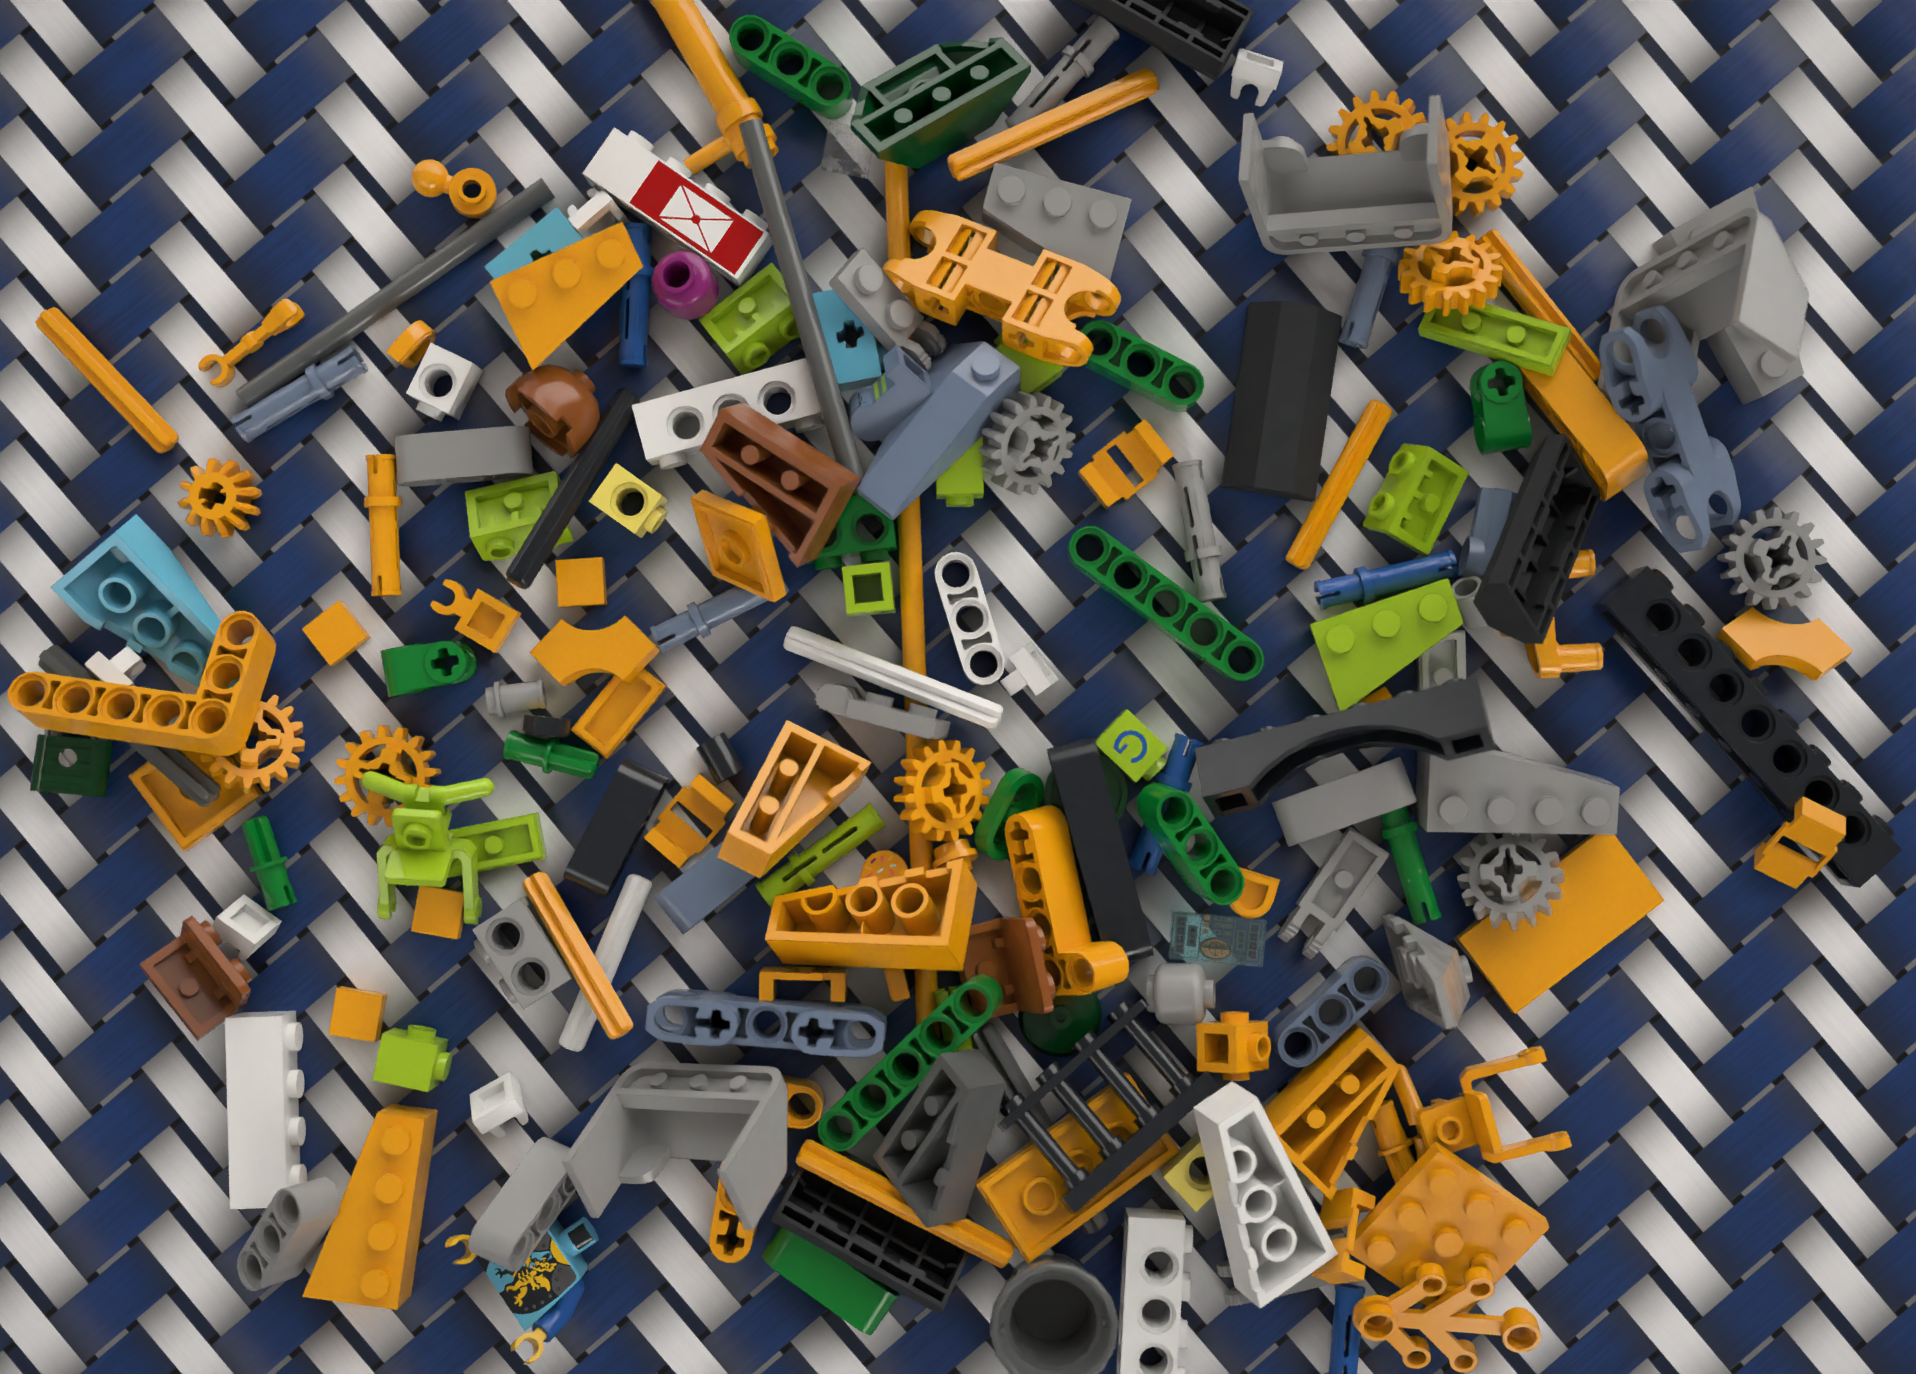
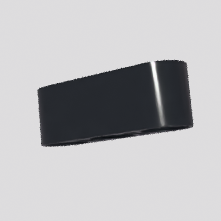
M626 757L616 771L574 851L563 878L603 899H607L655 811L669 779Z

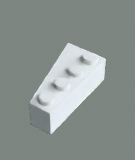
M1232 1081L1194 1106L1193 1110L1234 1286L1261 1309L1338 1255L1259 1099Z

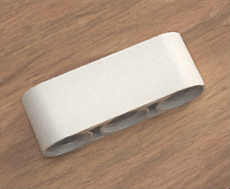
M960 552L948 553L936 565L935 580L963 672L973 684L980 686L991 685L1003 674L1005 660L979 574L973 560L966 554ZM960 563L967 567L970 576L965 585L954 588L944 582L942 574L947 565ZM965 607L978 609L983 616V625L980 629L970 633L962 631L956 623V617L960 610ZM982 651L991 653L997 661L995 673L986 678L976 676L970 668L971 658L974 654Z

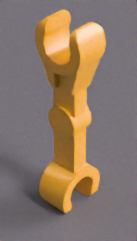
M289 299L281 300L271 309L258 329L245 334L241 338L240 343L224 356L210 354L203 357L198 364L199 370L207 372L214 364L219 363L222 369L221 374L213 379L210 384L215 387L228 385L234 378V365L249 353L259 350L264 345V341L272 335L276 336L300 323L305 317L303 310L297 303Z

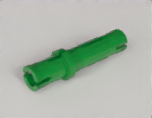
M1407 806L1380 815L1385 829L1380 832L1383 840L1388 839L1412 917V924L1417 925L1426 922L1421 906L1422 902L1424 903L1429 920L1441 918L1442 913L1439 911L1415 835V831L1419 830L1417 822H1411Z

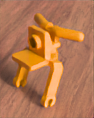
M1542 1046L1527 1048L1515 1055L1465 1067L1459 1075L1463 1092L1459 1093V1097L1450 1100L1437 1098L1431 1100V1105L1423 1107L1407 1068L1402 1064H1398L1400 1068L1392 1083L1405 1111L1408 1125L1416 1126L1418 1135L1412 1139L1416 1149L1417 1161L1435 1141L1452 1153L1478 1144L1482 1158L1494 1164L1543 1151L1553 1152L1571 1147L1572 1144L1567 1131L1554 1132L1502 1146L1487 1094L1472 1089L1471 1082L1475 1079L1547 1061Z

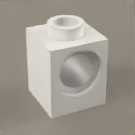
M430 343L406 394L419 401L416 410L442 422L445 414L460 420L483 370L473 362ZM450 375L453 381L450 392L443 397H435L433 387L436 380L442 376Z

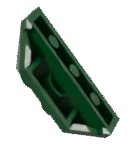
M1003 37L989 38V42L968 40L937 43L861 86L855 112L850 122L851 130L878 159L919 169L992 127L1031 73V65Z

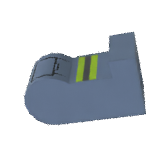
M897 345L883 357L885 373L871 387L856 391L849 400L848 410L851 429L858 438L864 441H876L885 437L933 394L930 374Z

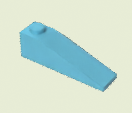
M136 514L50 588L85 623L99 631L104 627L127 641L125 646H129L139 654L143 650L165 662L169 671L199 687L221 621L171 549ZM239 678L233 680L228 685L227 689L233 687L238 682Z

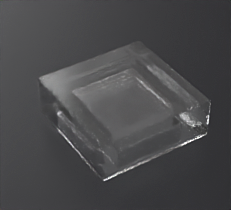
M829 121L821 164L822 170L867 179L872 151L851 130L850 124Z

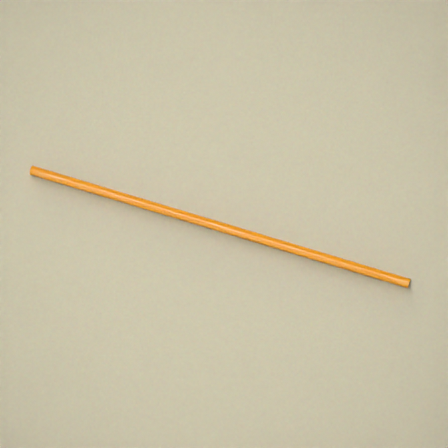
M884 160L888 260L897 259L903 261L904 258L911 259L908 166ZM910 336L908 340L914 342V339ZM918 496L897 516L903 668L927 676L920 496ZM904 696V710L909 711L910 703L928 707L927 704ZM905 733L906 759H915L912 748L915 746H927L929 739ZM909 820L910 869L924 866L926 871L933 870V841L925 840V834H913L910 832L914 820ZM914 969L916 1027L937 1008L933 991L938 990V970ZM936 1021L934 1029L935 1033L940 1038V1024L939 1021ZM917 1060V1063H918V1072H919L920 1066H919V1062H918V1060Z

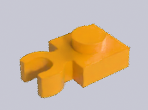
M445 579L443 585L453 590L455 600L449 606H444L442 603L433 600L430 604L432 609L442 615L460 616L461 618L454 628L456 631L490 651L499 653L522 613L481 589H477L472 599H470L463 585Z

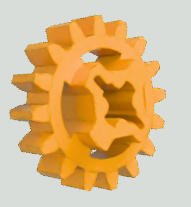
M1372 90L1370 102L1364 104L1358 96L1353 98L1355 109L1351 113L1340 108L1338 114L1343 120L1342 125L1330 126L1328 130L1337 139V142L1326 145L1330 156L1380 152V150H1376L1372 141L1374 137L1371 134V130L1374 129L1377 135L1382 137L1385 151L1400 150V136L1402 133L1416 124L1427 123L1423 112L1413 114L1416 106L1410 98L1399 105V97L1396 91L1391 90L1386 101L1381 100L1377 90ZM1385 114L1394 117L1390 120L1377 118L1375 115ZM1360 125L1355 140L1350 142L1352 133Z
M1464 112L1459 118L1458 125L1451 118L1446 119L1445 122L1449 136L1452 203L1455 204L1454 215L1460 216L1466 207H1470L1473 217H1479L1484 212L1485 204L1492 212L1497 210L1502 205L1500 197L1509 199L1516 191L1510 183H1516L1523 177L1524 172L1514 168V165L1524 158V153L1512 152L1511 149L1512 145L1519 139L1518 136L1511 135L1506 138L1503 136L1502 132L1506 125L1503 120L1495 127L1489 126L1488 113H1483L1477 122H1473L1470 113ZM1472 136L1480 139L1466 141L1462 137ZM1495 151L1498 154L1500 165L1496 163ZM1470 158L1477 162L1473 172L1465 167ZM1476 188L1482 193L1471 194L1463 192V190Z
M1452 231L1451 236L1447 240L1437 244L1416 245L1415 248L1406 247L1403 250V259L1399 260L1397 280L1400 281L1399 291L1400 293H1409L1408 303L1411 305L1422 301L1424 303L1423 312L1429 313L1434 308L1441 309L1442 315L1447 317L1451 309H1458L1462 315H1468L1470 305L1482 310L1485 308L1486 298L1495 299L1498 287H1501L1503 266H1500V253H1491L1492 244L1489 242L1480 245L1475 244L1476 235L1471 234L1466 239L1460 238L1457 231Z
M275 694L267 703L260 699L249 734L258 736L256 749L246 748L245 743L242 749L232 754L240 763V768L232 765L224 756L200 753L201 762L214 761L209 768V776L215 778L222 773L225 774L224 784L227 789L233 787L236 781L242 782L244 794H250L253 783H260L265 792L270 791V779L274 777L282 783L287 782L288 774L285 767L298 769L300 758L293 754V752H302L305 748V740L294 738L303 732L302 722H289L294 716V708L288 706L280 711L278 709L279 696ZM263 716L274 721L280 729H272L263 720ZM225 721L219 723L214 728L212 733L219 731L223 727ZM270 757L278 758L269 766L258 769Z
M381 725L378 726L377 737L370 730H363L359 732L362 741L361 745L355 742H347L345 744L351 756L349 759H337L336 764L345 769V775L335 778L334 784L346 785L347 791L339 797L340 802L354 801L355 806L351 811L353 817H360L367 812V825H378L382 817H384L386 826L393 827L391 819L393 810L395 808H403L404 803L389 808L390 804H393L395 800L368 790L366 797L361 789L359 778L361 779L362 775L368 771L389 769L390 774L396 776V779L403 780L405 784H418L419 787L431 788L433 784H430V777L441 774V769L429 767L428 761L432 760L437 754L434 750L423 752L420 750L425 740L424 737L415 736L407 740L408 728L398 727L392 736L390 727ZM386 745L385 748H382L379 757L372 761L364 759L375 748ZM408 756L414 761L417 774H414L407 762Z
M929 740L927 741V746L913 747L912 751L915 759H902L900 762L907 771L905 776L894 778L896 784L903 786V793L893 797L894 802L904 803L906 807L899 815L900 819L914 820L910 832L913 834H925V840L955 842L958 841L959 835H971L973 828L970 822L980 821L983 814L979 811L980 805H987L990 801V798L982 795L983 788L991 785V780L981 779L979 774L985 768V762H972L975 750L973 748H961L960 741Z

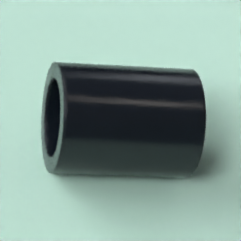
M725 732L696 748L717 785L746 769Z

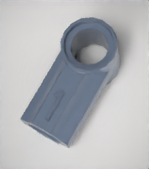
M1482 487L1478 489L1470 536L1466 537L1459 560L1460 577L1476 576L1482 581L1517 493L1500 488Z

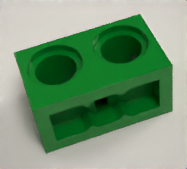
M860 495L851 496L835 525L837 529L836 541L831 546L823 548L818 558L806 564L814 563L815 570H827L842 567V559L860 556L862 564L889 560L888 552L898 551L894 521ZM867 517H876L884 524L882 535L874 541L863 540L857 532L859 523Z

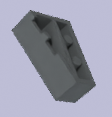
M980 1049L940 1054L872 1156L926 1228L965 1219L1007 1082Z

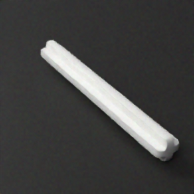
M790 627L784 639L783 647L790 652L989 729H996L1001 721L1003 707L997 703L800 627Z

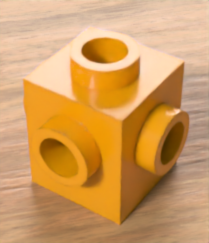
M1225 1011L1220 1012V1020L1196 1023L1197 1071L1222 1073V1080L1244 1081L1250 1080V1072L1269 1069L1271 1042L1268 1036V1021L1249 1020V1012Z

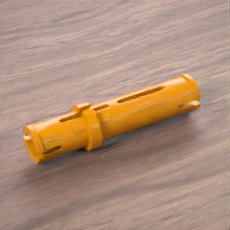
M366 455L368 497H364V508H369L371 596H401L398 508L402 507V497L397 496L396 455Z

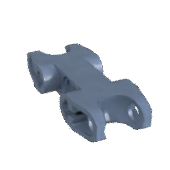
M1659 305L1636 313L1632 328L1628 326L1604 334L1600 342L1599 355L1605 386L1612 405L1621 418L1634 422L1638 436L1648 454V464L1651 473L1646 477L1643 488L1651 514L1666 541L1679 553L1701 550L1706 546L1710 535V528L1732 525L1736 522L1741 510V500L1735 470L1729 453L1724 444L1718 439L1708 436L1691 389L1699 373L1692 347L1674 314L1664 305ZM1648 319L1658 320L1664 326L1666 336L1662 343L1653 342L1647 328ZM1615 341L1625 342L1629 346L1633 357L1632 363L1622 362L1616 357L1613 349ZM1711 494L1719 495L1724 499L1727 504L1726 514H1718L1711 508L1708 501ZM1679 516H1688L1695 530V539L1685 538L1679 533L1676 526Z
M673 989L658 996L654 1002L647 1005L645 1030L655 1038L667 1042L703 1046L733 1044L801 1050L812 1055L860 1058L874 1055L883 1050L886 1039L887 1015L875 1006L860 1003L830 1002V1000H813L809 1002L785 999L759 1001V997L737 996L730 992ZM666 1005H674L681 1009L684 1017L683 1024H676L668 1020L665 1015ZM717 1010L722 1011V1019L729 1021L725 1027L720 1026V1018L712 1017ZM762 1011H772L777 1014L781 1020L780 1031L775 1034L763 1033L756 1024L757 1014ZM811 1018L819 1019V1027L823 1028L821 1034L813 1033V1026L809 1025ZM856 1021L868 1022L875 1029V1036L870 1039L856 1038L851 1031L852 1023Z

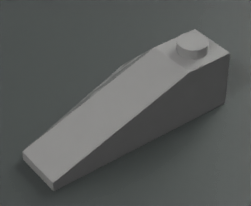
M1390 913L1382 915V922L1406 1006L1445 1029L1456 1027L1470 998L1467 983L1473 982L1471 968L1466 956H1459L1458 950L1398 916Z

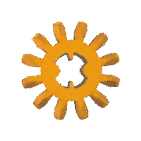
M215 458L207 460L206 471L198 466L190 467L191 474L195 479L194 482L182 481L179 483L181 489L189 492V497L182 498L177 502L180 508L191 510L185 519L186 523L194 527L200 525L201 534L212 537L218 531L221 537L231 538L234 533V526L243 531L250 529L249 522L245 518L246 514L258 516L261 513L258 507L251 505V500L262 496L261 489L249 487L255 478L254 474L247 470L240 472L238 462L228 460L222 465ZM217 492L226 495L224 504L214 502Z

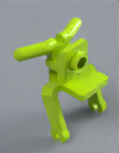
M374 771L364 773L361 778V784L365 789L404 803L403 808H395L393 810L391 819L395 834H389L376 853L379 886L378 918L392 919V912L396 911L395 884L443 887L446 884L453 858H458L462 861L465 924L478 925V920L482 915V899L479 897L477 848L470 839L454 838L453 833H447L452 812L451 809L446 808V805L490 796L494 791L492 780L480 778L447 786L432 785L429 788L419 787L418 784H405Z

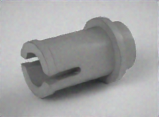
M543 679L502 686L500 681L494 682V687L485 688L489 715L498 714L499 718H505V713L547 708Z

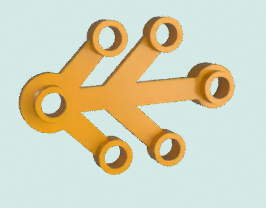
M1425 1263L1417 1268L1415 1273L1416 1281L1389 1297L1382 1295L1367 1296L1358 1301L1352 1310L1354 1326L1362 1336L1371 1341L1387 1340L1402 1355L1403 1363L1412 1369H1420L1429 1364L1431 1360L1430 1349L1425 1338L1409 1336L1403 1328L1420 1329L1449 1359L1451 1368L1461 1373L1475 1369L1478 1365V1357L1472 1342L1464 1339L1458 1340L1451 1332L1499 1335L1502 1337L1505 1347L1517 1353L1531 1351L1541 1341V1332L1537 1319L1525 1308L1514 1307L1508 1309L1503 1316L1458 1313L1459 1310L1476 1300H1485L1493 1295L1495 1291L1491 1272L1484 1267L1468 1269L1463 1276L1464 1285L1425 1308L1408 1309L1426 1296H1438L1446 1290L1447 1282L1443 1268L1436 1263ZM1429 1278H1436L1434 1281H1426ZM1477 1282H1484L1481 1285H1474Z

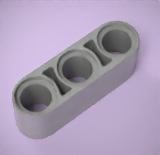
M504 426L408 434L394 438L399 486H431L533 476L529 427Z
M1401 757L1274 801L1272 804L1287 845L1290 847L1417 802Z
M542 1137L535 1142L474 1226L468 1244L471 1253L511 1272H515L523 1266L576 1191L562 1164V1160L571 1148L547 1137Z
M320 1177L280 1189L274 1195L237 1259L239 1278L248 1290L257 1291L296 1278L301 1274L340 1209L339 1192L331 1179Z

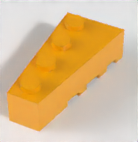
M964 859L948 861L947 867L926 871L923 866L905 870V875L883 880L873 876L859 879V884L836 889L834 885H828L774 896L765 940L783 964L963 971L978 885Z
M392 1103L377 1112L341 1200L338 1215L329 1229L302 1297L397 1310L411 1297L438 1110Z

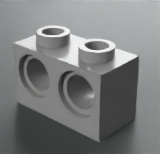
M528 896L520 898L472 929L478 938L474 941L477 952L487 964L494 963L503 977L499 980L503 993L512 1004L518 1002L523 1010L574 978ZM504 922L514 924L519 930L520 940L516 947H509L500 939L499 932ZM529 962L538 963L543 967L545 981L542 986H533L526 980L524 972Z

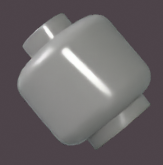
M1162 963L1157 967L1154 975L1147 976L1146 1002L1149 1005L1147 1010L1150 1013H1155L1157 1020L1166 1025H1196V1023H1201L1205 1018L1206 1008H1215V980H1206L1204 969L1197 963Z

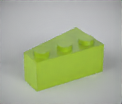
M1446 578L1310 624V629L1338 711L1347 710L1351 705L1358 703L1458 629L1464 622L1449 579Z

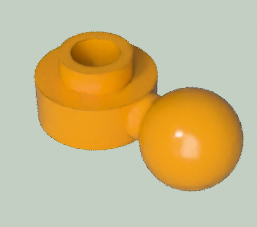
M427 159L419 162L412 171L411 181L419 194L425 197H437L443 193L449 194L454 208L465 217H484L496 205L497 190L491 176L481 169L466 168L456 173L453 177L448 174L443 164L436 160ZM470 184H476L481 187V193L475 198H469L464 195V189Z

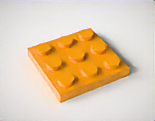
M1435 1141L1374 1207V1210L1370 1211L1357 1225L1354 1249L1350 1254L1401 1289L1416 1281L1415 1273L1419 1266L1425 1263L1440 1265L1445 1273L1447 1287L1438 1296H1426L1420 1300V1302L1428 1306L1464 1285V1273L1473 1267L1487 1268L1492 1274L1495 1285L1550 1227L1546 1217ZM1429 1278L1426 1281H1434L1436 1278ZM1477 1282L1474 1285H1481L1484 1282ZM1476 1300L1459 1310L1458 1313H1468L1480 1300Z

